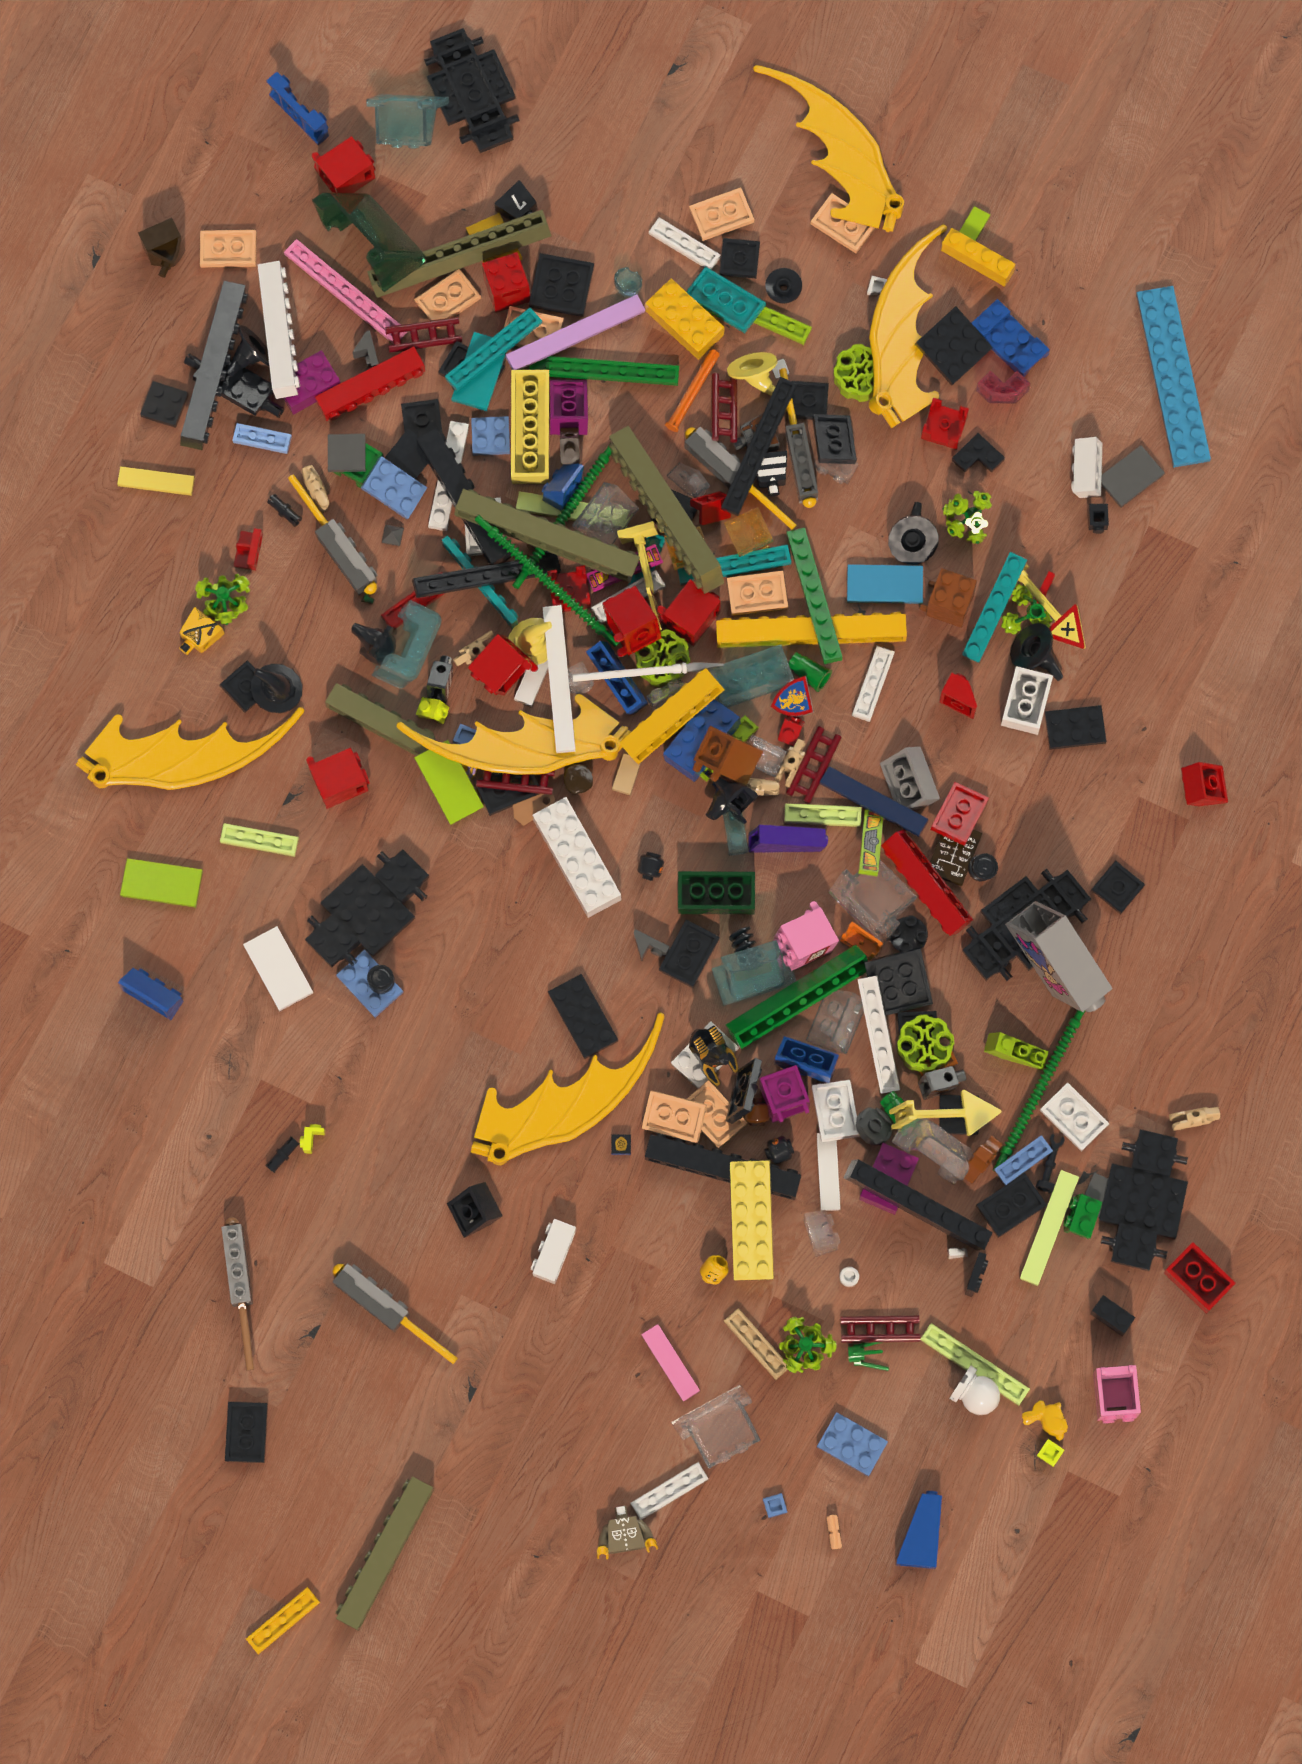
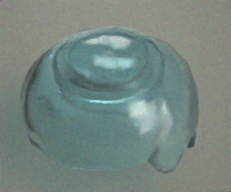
M624 267L615 273L614 286L621 295L634 296L642 289V278L637 271L632 272L628 267Z

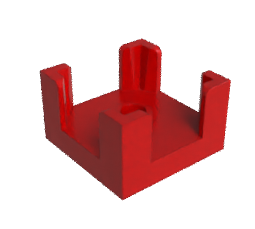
M933 398L926 424H924L921 439L957 450L968 417L969 408L960 406L958 411L942 406V400Z
M585 565L577 566L575 572L557 574V570L548 571V577L551 576V580H555V584H559L560 588L563 587V591H567V595H572L571 598H575L576 603L579 602L580 606L583 605V609L591 608ZM554 592L551 593L553 606L561 605L562 612L571 611L572 608L567 607V603L563 604V600H559V596H555Z

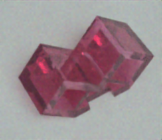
M990 371L977 383L976 391L988 403L1016 404L1029 392L1031 383L1018 371L1005 383Z

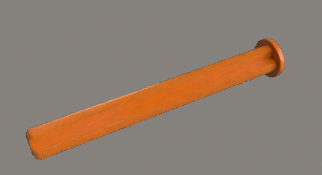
M716 350L709 351L669 422L665 423L669 430L678 432L681 421L720 356V353Z

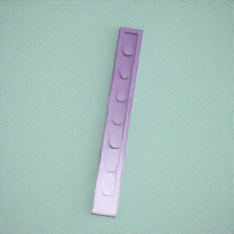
M634 295L506 354L505 357L512 370H521L645 313L646 310L638 295Z

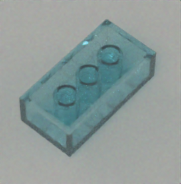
M781 644L724 663V666L709 669V672L725 689L717 697L719 702L727 708L781 690L787 683L794 680Z

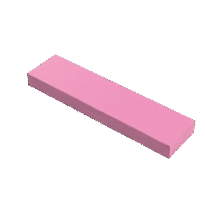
M658 1324L641 1334L683 1402L700 1392Z

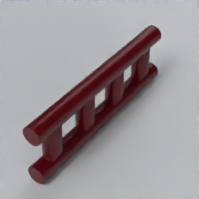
M452 317L385 327L386 335L392 334L394 344L388 346V351L393 353L406 351L412 347L420 349L454 344L456 341L461 343L462 336H455L454 325L459 324V318ZM446 326L448 337L437 338L435 327ZM428 329L430 340L419 341L417 330ZM410 331L412 342L401 344L399 333Z
M713 373L712 440L717 441L719 440V435L730 436V442L736 443L737 379L730 377V381L719 380V374ZM719 387L730 388V397L719 396ZM719 403L730 404V413L719 412ZM719 419L730 420V429L719 428Z
M820 726L817 727L796 775L786 791V794L789 796H793L795 791L804 795L803 802L807 804L811 803L820 780L824 776L842 738L838 734H835L833 739L822 735L825 729ZM818 742L829 746L825 756L815 752ZM811 758L821 762L817 772L806 768ZM803 775L813 779L809 789L798 785Z
M484 770L483 780L477 779L476 787L552 795L553 787H547L548 777H554L555 770L546 774H534L541 775L540 786L528 785L530 774L522 775L521 784L509 783L510 774L503 773L502 782L490 781L491 772Z
M919 1315L841 1317V1325L847 1324V1335H841V1343L920 1342V1334H914V1323L920 1322ZM855 1324H866L867 1335H855ZM874 1324H886V1334L875 1335ZM894 1324H906V1334H894Z

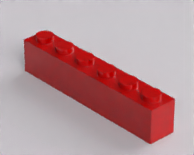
M412 347L315 396V400L325 420H335L346 411L351 412L358 405L369 403L374 397L385 395L396 386H403L409 379L422 376L423 372H425V365L415 347Z
M905 829L895 832L881 845L885 855L894 862L897 871L904 875L907 879V884L917 892L919 900L927 905L930 909V914L939 921L942 930L946 934H949V936L958 934L974 920Z

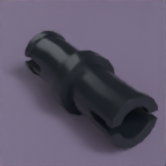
M273 494L268 499L267 503L278 511L280 517L287 519L294 527L300 524L299 521H302V517L291 509V505L284 503L276 494Z
M290 1136L280 1149L277 1148V1153L265 1166L275 1173L285 1160L288 1161L289 1155L300 1143Z

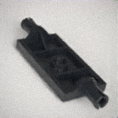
M189 353V357L186 356L184 364L197 370L193 375V380L196 381L202 360ZM242 368L232 377L227 374L225 381H221V386H223L221 397L254 416L261 410H266L277 418H280L285 408L271 401V395L273 394L272 383L250 370Z

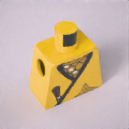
M194 607L180 630V636L185 641L179 649L186 655L193 648L203 653L225 634L223 628Z

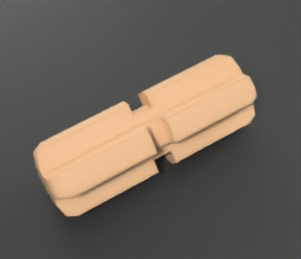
M837 1515L827 1516L828 1531L830 1532L831 1548L840 1549L842 1544L840 1533H838Z

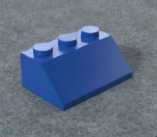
M132 968L119 980L118 984L125 993L169 1020L173 1019L184 1002L182 997H180L182 995L180 992L173 988L171 990L164 987L165 983L157 978L155 980L149 978V974L141 968L139 970Z
M784 1036L775 1056L774 1065L780 1066L783 1069L797 1065L800 1075L830 1083L839 1055Z

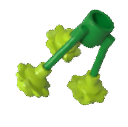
M1017 584L1011 599L1018 606L1022 604L1027 605L1028 602L1031 605L1027 608V614L1018 618V614L1006 613V616L1002 617L1001 627L1005 629L1006 633L1015 635L1021 630V622L1029 619L1032 624L1041 623L1049 628V623L1053 621L1047 611L1044 612V607L1041 604H1037L1035 599H1032L1033 595L1024 584Z

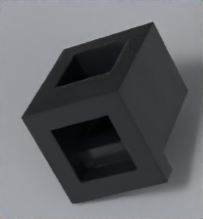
M1089 504L1088 530H1093L1095 534L1104 533V530H1108L1109 526L1108 504Z

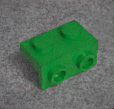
M1083 1194L1073 1197L1069 1204V1208H1071L1070 1213L1065 1217L1063 1226H1065L1064 1232H1071L1086 1239H1091L1102 1202Z

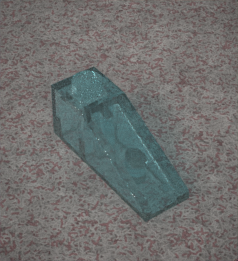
M730 811L723 814L728 855L748 853L744 824L739 822Z

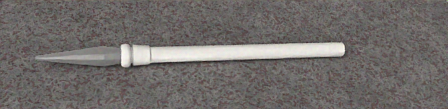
M683 662L682 664H673L671 666L572 674L573 682L666 673L677 674L682 672L686 674L687 672L703 671L705 668L711 669L724 666V664L701 662L686 664Z

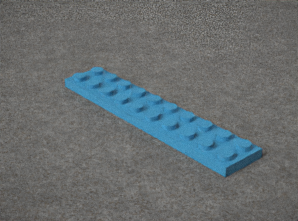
M1168 286L1139 291L1136 293L1173 468L1210 462V452L1174 287Z

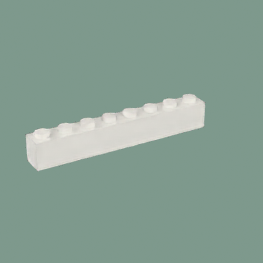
M280 261L258 264L272 390L276 399L298 395L297 388L300 387L299 377L295 374L298 371V365L293 357L296 356L295 345H292V340H294L293 329H290V325L293 324L291 314H288V309H291L289 298H286L289 290L287 282L284 283V278H287L286 269L281 266Z

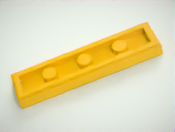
M306 1587L249 1635L246 1640L259 1655L320 1604V1601Z

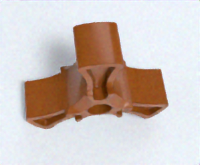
M991 1135L984 1145L981 1144L968 1161V1166L961 1173V1176L973 1184L978 1176L985 1172L1003 1144Z

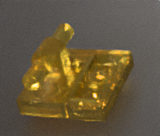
M758 507L724 522L739 557L761 547L762 549L770 548L769 544L774 542Z

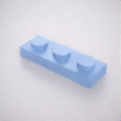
M237 423L232 441L236 444L288 454L292 435Z

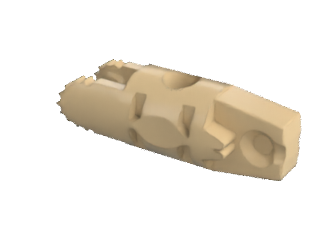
M312 465L302 468L301 472L304 483L312 500H314L320 512L327 511L329 500L320 476Z
M492 630L459 650L460 655L453 659L455 665L459 666L464 662L467 665L472 663L485 649L482 642L494 635ZM474 647H477L478 651L474 654L472 650Z
M797 739L794 747L789 748L774 781L780 782L784 772H787L789 776L786 779L785 786L790 787L805 755V752H802L805 747V741Z
M750 778L747 784L758 796H776L780 791V783L777 781Z
M1203 1107L1169 1114V1119L1173 1122L1180 1121L1175 1122L1172 1126L1173 1131L1210 1124L1212 1121L1219 1120L1220 1111L1218 1107Z

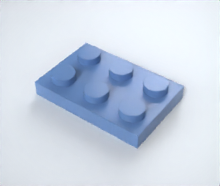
M381 456L367 476L361 489L405 519H409L427 487Z
M364 950L355 958L358 962L354 963V966H351L349 963L336 976L372 1016L376 1018L404 992L395 982L392 990L385 994H377L370 989L367 974L372 967L379 964Z
M836 1412L817 1448L869 1477L888 1441Z

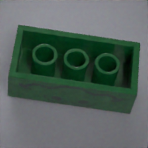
M678 871V914L755 915V872Z

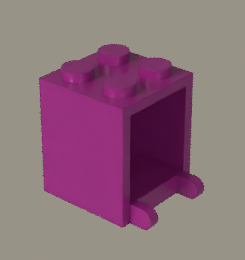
M797 1065L760 1078L759 1088L764 1102L767 1104L772 1123L776 1121L784 1122L783 1119L802 1112L809 1113L810 1100Z

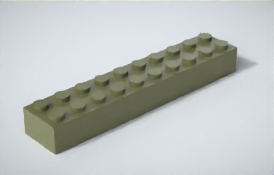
M629 425L610 435L611 444H609V448L612 452V459L616 464H620L623 476L625 478L628 476L630 479L629 484L633 491L637 490L639 493L638 498L642 505H647L648 514L652 519H656L659 531L666 534L665 539L670 547L673 546L676 551L674 552L678 560H683L685 563L684 568L688 575L692 574L694 577L693 582L697 589L701 588L704 594L724 584L721 565Z

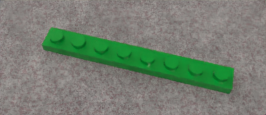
M552 356L530 365V370H549L550 377L678 386L679 366Z
M800 528L787 531L788 542L823 663L828 664L842 661V653L806 529Z

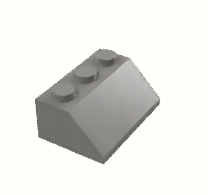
M906 747L880 763L894 801L915 811L927 807L940 799L921 747Z

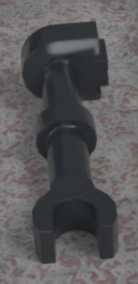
M1054 1134L1049 1139L1053 1152L1048 1155V1159L1044 1162L1045 1169L1042 1180H1038L1035 1186L1038 1190L1047 1193L1053 1192L1055 1184L1049 1182L1052 1170L1056 1167L1055 1159L1058 1149L1062 1147L1065 1141L1064 1137H1062L1059 1143L1054 1142Z

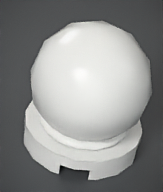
M970 1366L949 1399L955 1403L958 1399L962 1400L964 1407L976 1415L989 1414L997 1408L1000 1401L998 1385L990 1378L977 1376L975 1374L977 1369Z

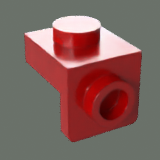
M787 716L784 719L777 740L794 746L797 739H799L805 721H802V718L799 716Z

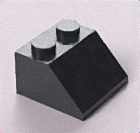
M486 1182L468 1187L447 1203L464 1238L493 1224L503 1216Z

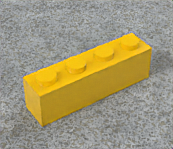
M953 228L950 229L942 242V252L1004 287L1014 273L1015 263Z

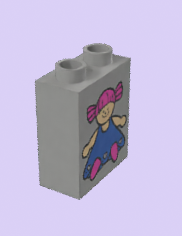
M1035 901L1005 924L1053 997L1081 1012L1095 1011L1105 1003L1104 995L1113 988L1066 915Z

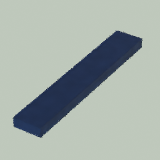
M830 766L820 780V784L918 837L929 821L928 818Z

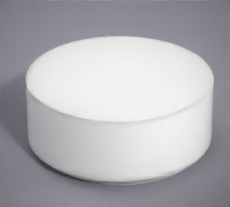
M845 1267L840 1272V1282L846 1287L855 1286L859 1281L858 1271L853 1267Z

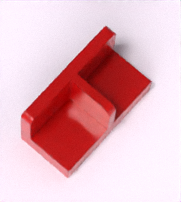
M719 491L690 499V506L699 510L700 525L731 518V513L721 509L727 494Z
M254 528L253 533L240 532L239 541L236 543L237 551L234 567L256 571L263 538L261 529Z

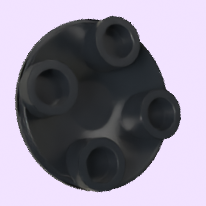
M915 916L902 917L895 921L890 928V942L899 952L919 947L922 949L927 942L928 931L925 924Z

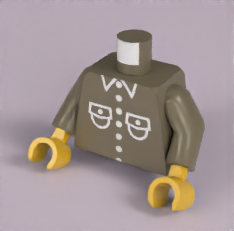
M626 1506L616 1507V1519L608 1520V1524L603 1526L598 1538L597 1559H599L601 1554H605L606 1559H608L609 1554L646 1549L649 1553L651 1546H655L656 1550H658V1545L651 1529L643 1520L637 1519L636 1516L628 1517Z

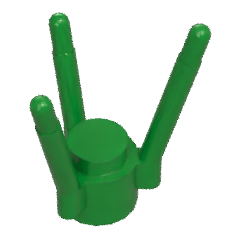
M883 1342L853 1344V1347H848L849 1362H854V1366L889 1370V1367L861 1361L865 1360V1355L883 1353V1350H864L863 1347Z

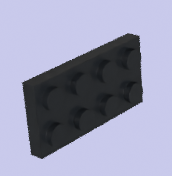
M582 974L548 991L552 1002L584 1060L618 1042L617 1036Z

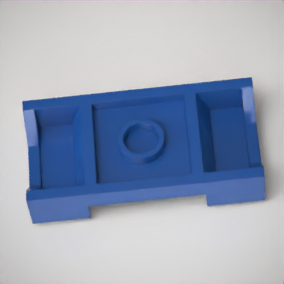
M276 72L266 80L273 88L269 96L317 145H320L329 137L326 117L321 112L317 113L314 109L309 113L303 104L300 106L296 102V97L291 93L290 81L285 75L281 76Z
M997 299L971 323L993 347L992 350L1023 379L1040 359L1049 355L1050 349L1037 337L1034 338L1010 315L1011 311Z

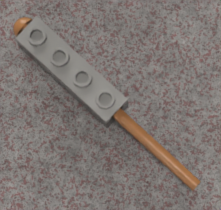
M230 1217L226 1219L224 1226L221 1227L232 1306L239 1308L246 1371L254 1370L246 1305L253 1304L244 1230L236 1218Z

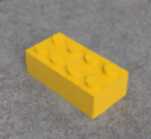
M672 278L645 303L646 312L698 360L724 336V326Z

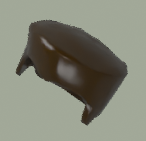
M573 764L565 770L563 776L565 788L572 795L584 793L592 788V773L586 766Z

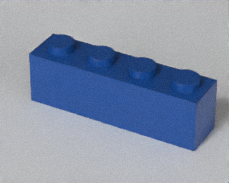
M599 641L586 651L599 672L626 670L608 642ZM631 677L604 679L627 714L634 715L649 704Z

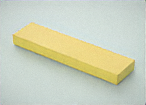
M120 467L117 485L120 487L192 496L195 477Z

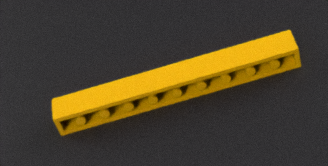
M892 612L890 615H883L882 613H872L871 615L855 613L852 616L835 614L831 617L839 644L906 641L907 638L906 614H901V612ZM798 615L796 618L778 616L776 619H769L766 616L758 617V619L741 617L739 620L721 618L716 621L717 648L818 644L811 618L805 615Z

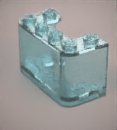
M409 600L398 614V617L402 618L404 623L402 629L411 633L401 656L396 654L387 655L380 666H375L372 676L397 688H405L418 677L442 622L437 612L412 600Z

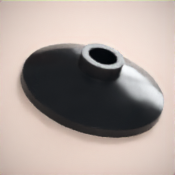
M779 268L768 275L765 289L773 301L782 304L790 303L801 294L802 280L795 271L788 268ZM786 286L787 289L783 291L780 287Z

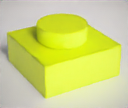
M1048 1439L1037 1457L1054 1467L1064 1449Z

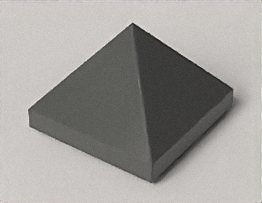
M385 525L382 543L400 546L404 528Z

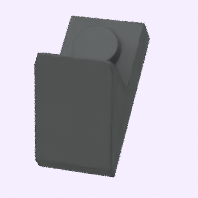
M368 330L353 350V357L356 359L365 356L367 367L371 366L372 368L378 365V360L371 333Z
M635 929L634 939L641 961H643L649 949H651L652 954L658 957L662 955L666 957L670 946Z

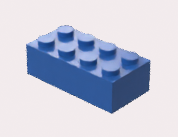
M714 699L685 725L663 753L664 760L695 782L707 768L703 765L699 772L693 771V766L696 762L693 759L709 727L712 726L733 735L741 724L740 717Z

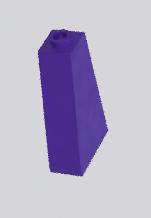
M758 825L748 834V852L750 853L820 852L828 844V836L825 829Z

